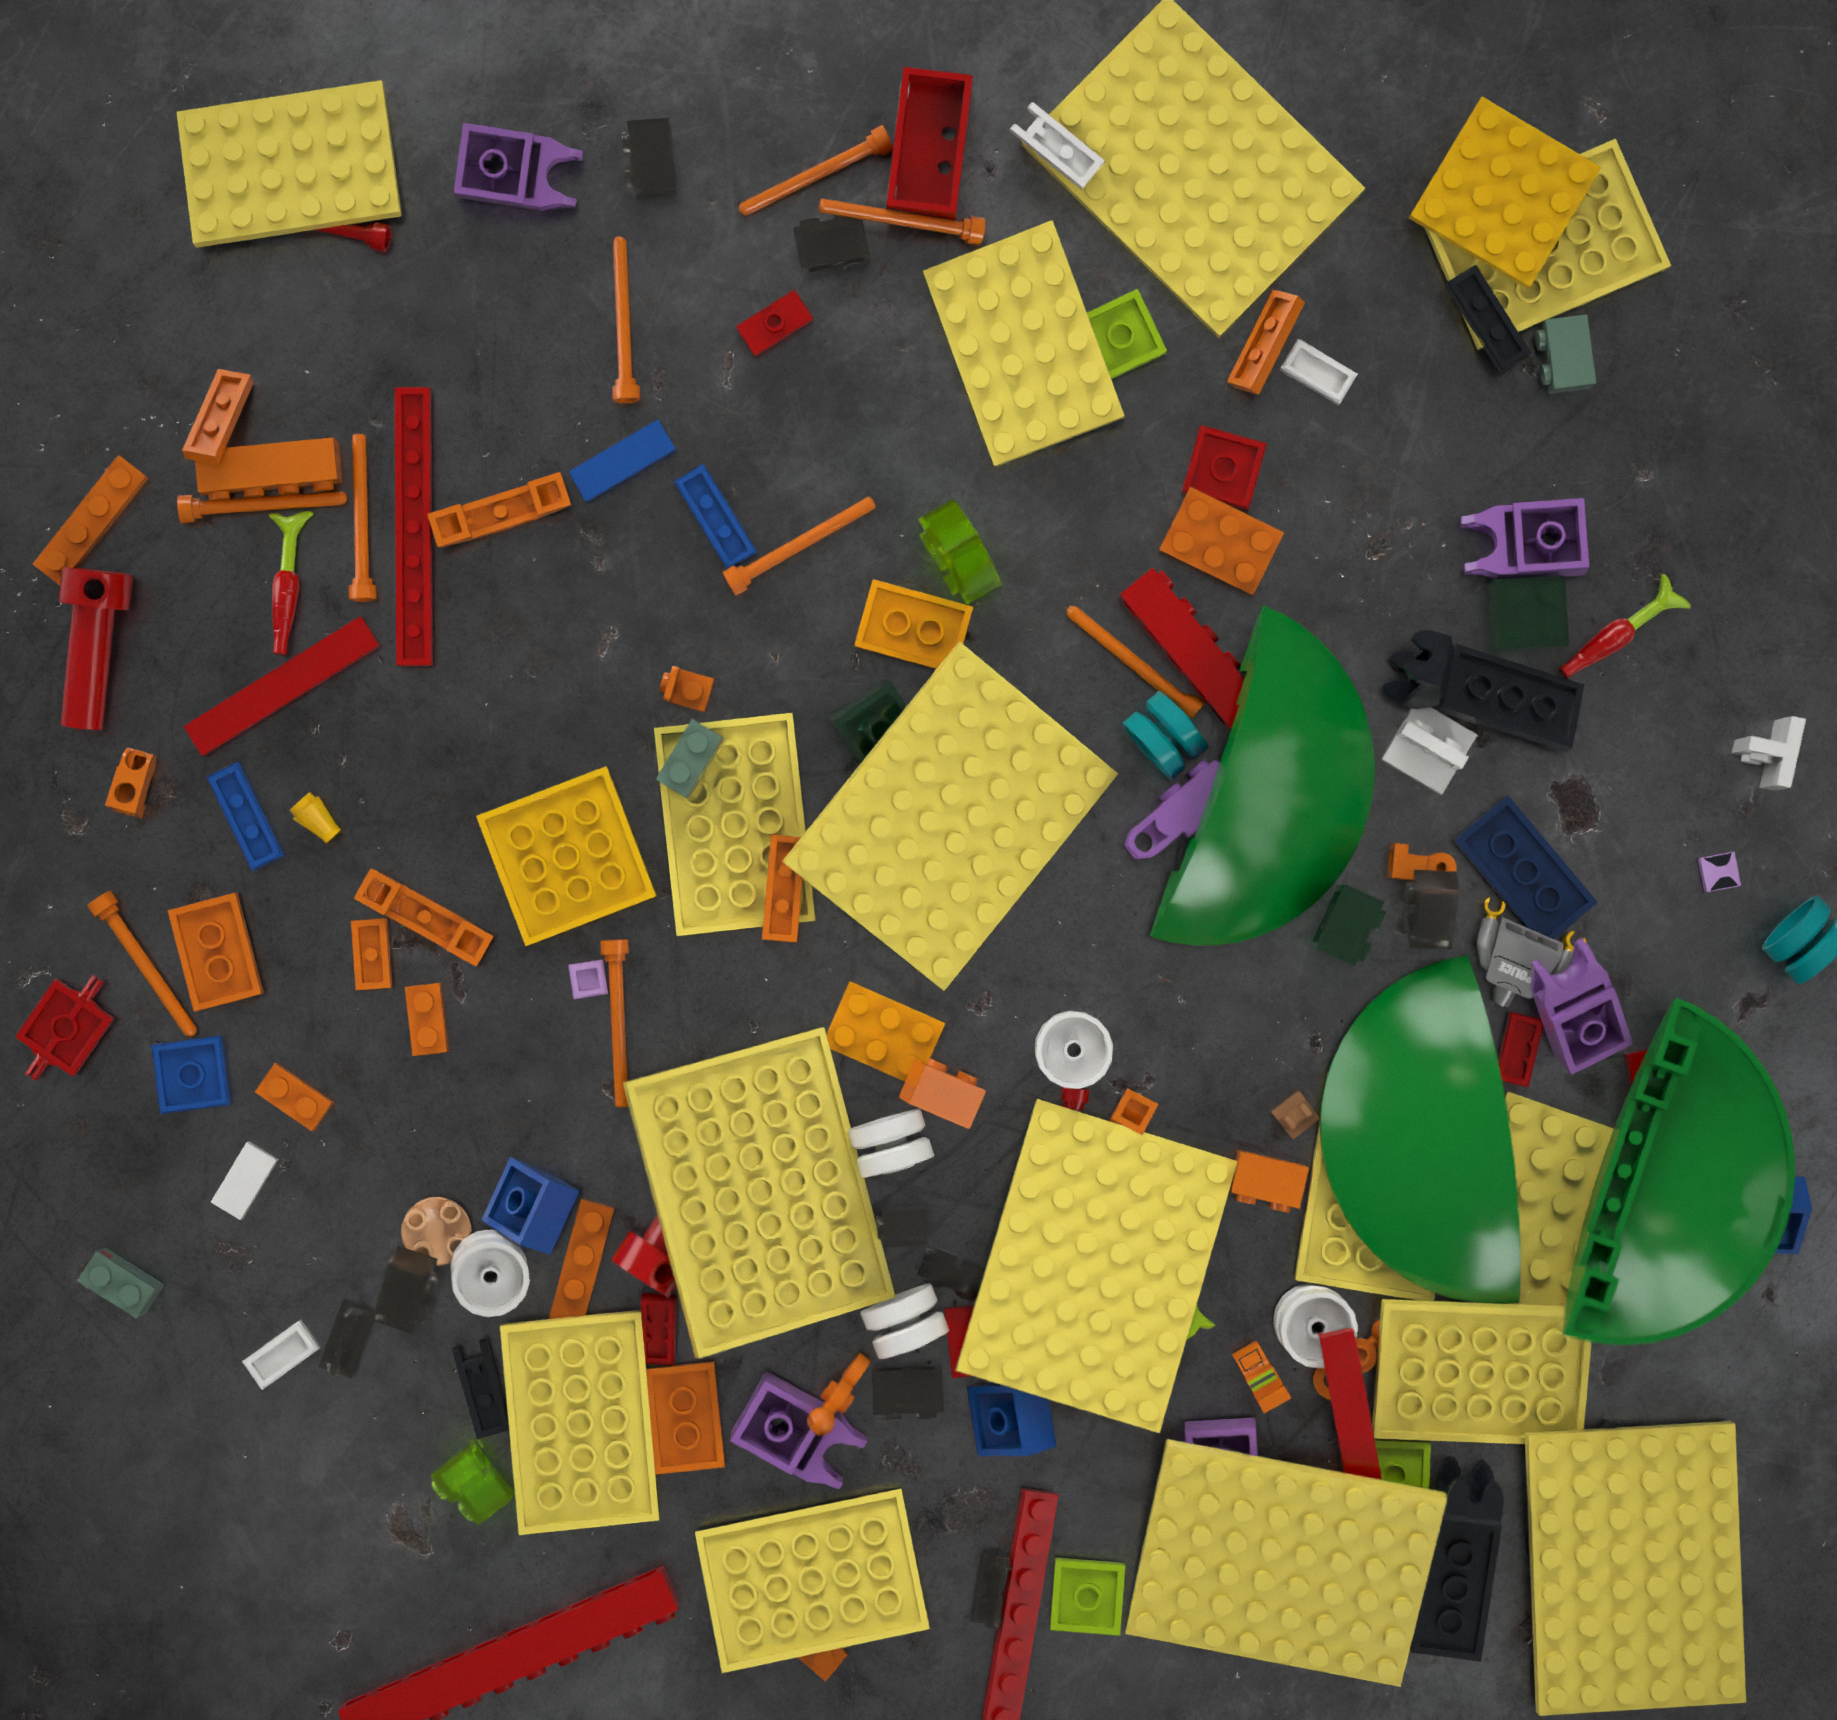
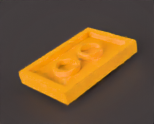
M873 579L854 647L936 670L958 642L964 643L973 606Z
M850 981L826 1036L830 1049L905 1082L915 1059L927 1063L945 1023Z

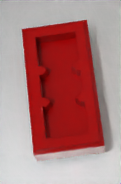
M794 289L737 325L736 328L754 357H757L814 320Z
M1509 1011L1497 1058L1503 1082L1529 1088L1543 1030L1541 1019Z
M642 1293L640 1311L645 1364L674 1366L676 1362L677 1295H670L668 1298L663 1294Z

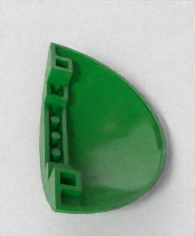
M1261 606L1240 668V672L1245 673L1246 676L1236 703L1239 705V709L1195 838H1190L1180 870L1171 871L1149 937L1194 946L1223 945L1259 937L1278 929L1304 913L1333 886L1347 867L1365 830L1374 790L1375 758L1368 718L1360 696L1337 658L1317 637L1291 618L1267 606Z
M1468 955L1445 959L1404 976L1370 1002L1352 1023L1333 1057L1324 1085L1320 1112L1321 1151L1331 1189L1343 1215L1363 1243L1389 1268L1408 1281L1428 1291L1452 1299L1472 1303H1519L1521 1271L1520 1224L1510 1125L1489 1021Z
M1674 998L1650 1043L1627 1094L1601 1163L1574 1259L1567 1294L1563 1335L1603 1344L1635 1345L1677 1337L1697 1329L1721 1315L1754 1285L1777 1250L1786 1228L1795 1184V1154L1788 1117L1777 1088L1765 1067L1735 1032L1711 1014L1680 998Z

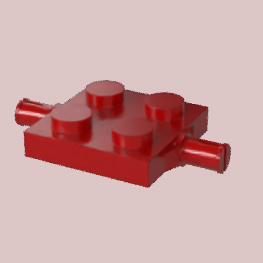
M92 974L82 991L74 990L59 979H54L15 1036L29 1046L34 1055L37 1056L25 1072L27 1076H31V1079L38 1081V1078L48 1064L58 1066L71 1076H76L115 1020L113 1016L101 1009L96 1001L93 1000L105 983L102 979Z

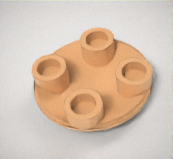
M430 1197L417 1202L406 1213L401 1227L402 1242L407 1252L417 1263L432 1266L451 1263L454 1250L464 1238L471 1235V1223L465 1210L456 1202L443 1197Z

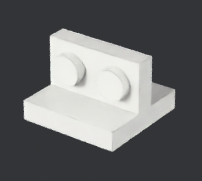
M1432 707L1411 708L1381 760L1437 794L1442 795L1455 772L1462 769L1469 756L1466 754L1477 734Z
M1790 716L1774 720L1770 740L1755 736L1734 740L1732 754L1741 755V762L1753 765L1765 763L1760 783L1761 789L1777 791L1791 788L1806 719Z

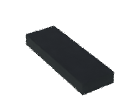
M1477 265L1472 266L1445 284L1446 289L1499 373L1531 354V351Z

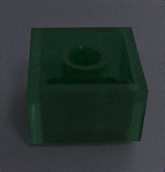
M1565 576L1495 579L1488 584L1492 653L1555 650L1569 646Z
M882 679L827 717V719L857 764L860 765L907 705L893 684L886 679Z
M1347 884L1337 885L1309 949L1346 966H1355L1357 962H1363L1371 947V943L1367 942L1370 932L1373 929L1378 930L1384 919L1386 911L1381 909L1384 901Z

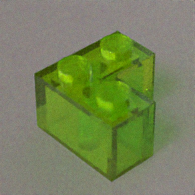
M954 499L918 518L924 531L919 534V538L928 553L934 550L931 556L939 570L943 571L946 569L948 575L943 577L953 596L959 593L964 602L968 604L1002 585L980 536Z
M473 1439L440 1464L430 1475L433 1479L431 1486L442 1500L447 1498L451 1504L458 1499L460 1502L458 1509L469 1522L474 1520L478 1526L515 1496V1492Z

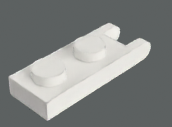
M1032 102L1027 109L1036 117V120L1025 132L1016 124H1013L1009 130L1079 189L1083 190L1103 166L1105 160Z

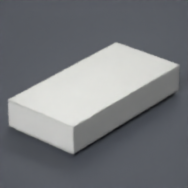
M1300 339L1296 341L1279 369L1338 406L1358 375Z
M246 1142L211 1203L242 1220L279 1159L251 1142Z
M299 1320L243 1360L242 1363L263 1390L321 1347L302 1320Z

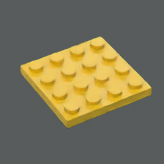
M1481 96L1409 216V219L1526 289H1529L1602 167Z
M607 766L476 816L525 946L535 944L657 897Z

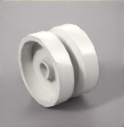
M1065 1011L1053 1015L1042 1025L1035 1039L1034 1054L1039 1068L1050 1081L1064 1088L1080 1089L1093 1085L1106 1074L1112 1062L1113 1044L1108 1030L1098 1019L1084 1012ZM1072 1043H1077L1081 1048L1080 1054H1075V1057L1070 1056L1067 1052L1068 1046Z
M920 1108L880 1118L847 1130L853 1148L864 1149L875 1146L876 1149L860 1155L857 1159L861 1178L901 1171L914 1166L916 1163L934 1157L929 1138L918 1137L907 1140L906 1137L921 1131L925 1127Z
M491 1229L477 1231L469 1235L454 1250L450 1263L453 1292L459 1303L471 1313L485 1317L504 1315L515 1309L526 1296L530 1280L526 1254L521 1245L499 1231ZM492 1271L490 1276H486L485 1273Z
M931 1283L895 1294L896 1298L873 1304L861 1311L860 1314L867 1330L877 1331L890 1327L879 1333L872 1341L879 1359L915 1350L949 1331L943 1312L935 1311L920 1315L934 1307L938 1301Z
M1305 1283L1294 1286L1281 1297L1275 1307L1273 1326L1277 1339L1294 1360L1307 1367L1324 1368L1318 1334L1353 1327L1355 1337H1357L1358 1326L1353 1310L1336 1291L1325 1285ZM1315 1322H1318L1319 1326L1316 1329H1313L1312 1325Z

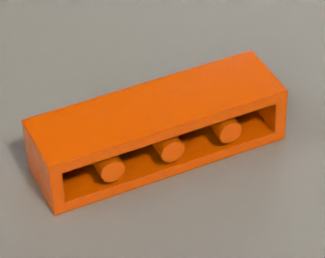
M333 437L225 448L218 465L195 461L198 493L209 497V501L228 500L231 494L243 493L244 498L264 497V491L278 490L279 495L298 494L299 488L313 487L315 492L334 490L335 484H343L340 445Z

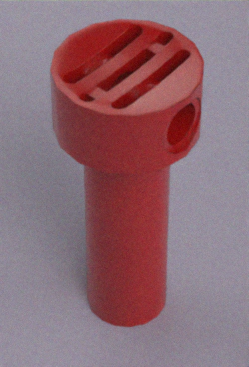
M62 567L58 602L72 604L61 726L103 730L115 609L130 610L133 575ZM91 579H97L103 583L105 592L102 597L96 598L89 594L87 585Z
M657 1214L642 1238L629 1231L611 1261L669 1298L676 1288V1282Z

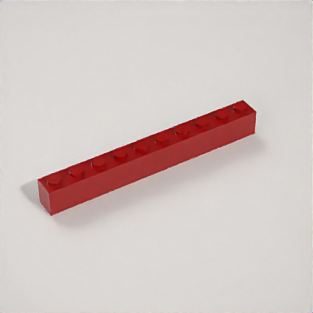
M665 1565L344 1702L338 1709V1714L341 1720H425L427 1718L429 1720H440L450 1714V1708L460 1704L463 1708L470 1707L482 1700L481 1695L492 1690L495 1694L505 1692L515 1686L513 1681L525 1676L528 1681L535 1679L547 1672L545 1667L557 1662L560 1667L568 1665L579 1658L578 1653L591 1649V1652L594 1653L610 1646V1639L623 1635L624 1639L633 1637L643 1631V1625L655 1621L656 1625L663 1624L676 1616L674 1612L678 1611L681 1603Z

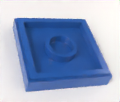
M223 1035L151 1045L160 1114L232 1104Z

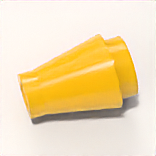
M309 792L289 810L295 816L293 820L321 838L325 844L341 830L334 822L319 795L315 797Z

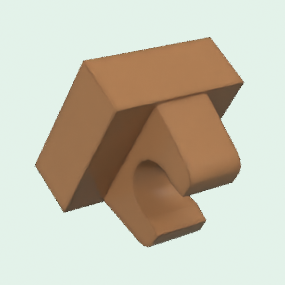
M1299 1090L1270 1111L1292 1140L1320 1119Z

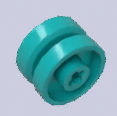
M1158 691L1145 703L1146 710L1155 723L1144 714L1135 711L1122 723V726L1150 761L1166 777L1173 780L1186 768L1185 761L1176 748L1188 758L1197 759L1209 748V745L1184 711L1175 705L1164 693Z
M1819 896L1808 899L1791 912L1772 931L1762 945V950L1774 962L1788 959L1784 972L1796 984H1802L1810 980L1837 957V918L1829 920L1831 907Z

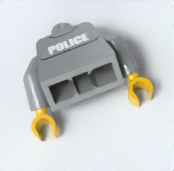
M1489 897L1483 905L1486 918L1482 919L1477 938L1480 965L1487 970L1486 980L1496 985L1491 999L1498 1005L1509 1007L1515 994L1527 999L1533 998L1530 989L1532 962L1539 960L1548 973L1554 975L1562 973L1570 966L1573 960L1574 949L1570 943V938L1574 931L1566 933L1561 943L1503 917L1499 923L1497 918L1504 912L1505 902L1502 900L1498 912H1492L1488 908Z

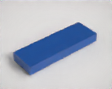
M657 419L568 472L584 500L588 503L672 454L676 449Z
M704 464L674 481L726 569L733 565L737 567L758 554Z
M236 762L207 776L206 778L251 870L255 871L284 857L285 854L241 763Z

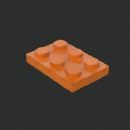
M1190 486L1159 550L1254 595L1284 532Z
M238 893L168 910L194 1012L264 994Z
M715 1361L646 1368L655 1475L725 1467Z

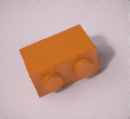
M931 1058L928 1059L927 1063L915 1059L899 1098L908 1104L970 1129L986 1093V1090L976 1085L978 1079L962 1071H959L957 1076L946 1072L947 1065Z
M1237 1149L1235 1158L1237 1165L1229 1190L1231 1193L1236 1194L1235 1200L1255 1205L1256 1199L1270 1202V1209L1287 1213L1290 1212L1291 1207L1300 1209L1309 1167Z

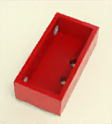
M903 67L887 192V209L956 220L973 75ZM945 130H952L955 133V137L952 140H946L942 134ZM942 164H948L951 167V171L948 174H941L938 171V167Z

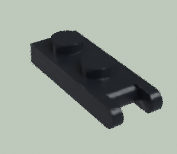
M487 1338L479 1340L482 1354L465 1359L460 1345L452 1347L477 1439L509 1431L508 1410Z

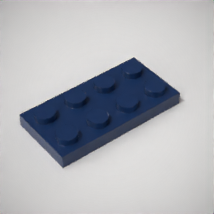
M1508 795L1453 840L1526 928L1555 939L1598 903Z

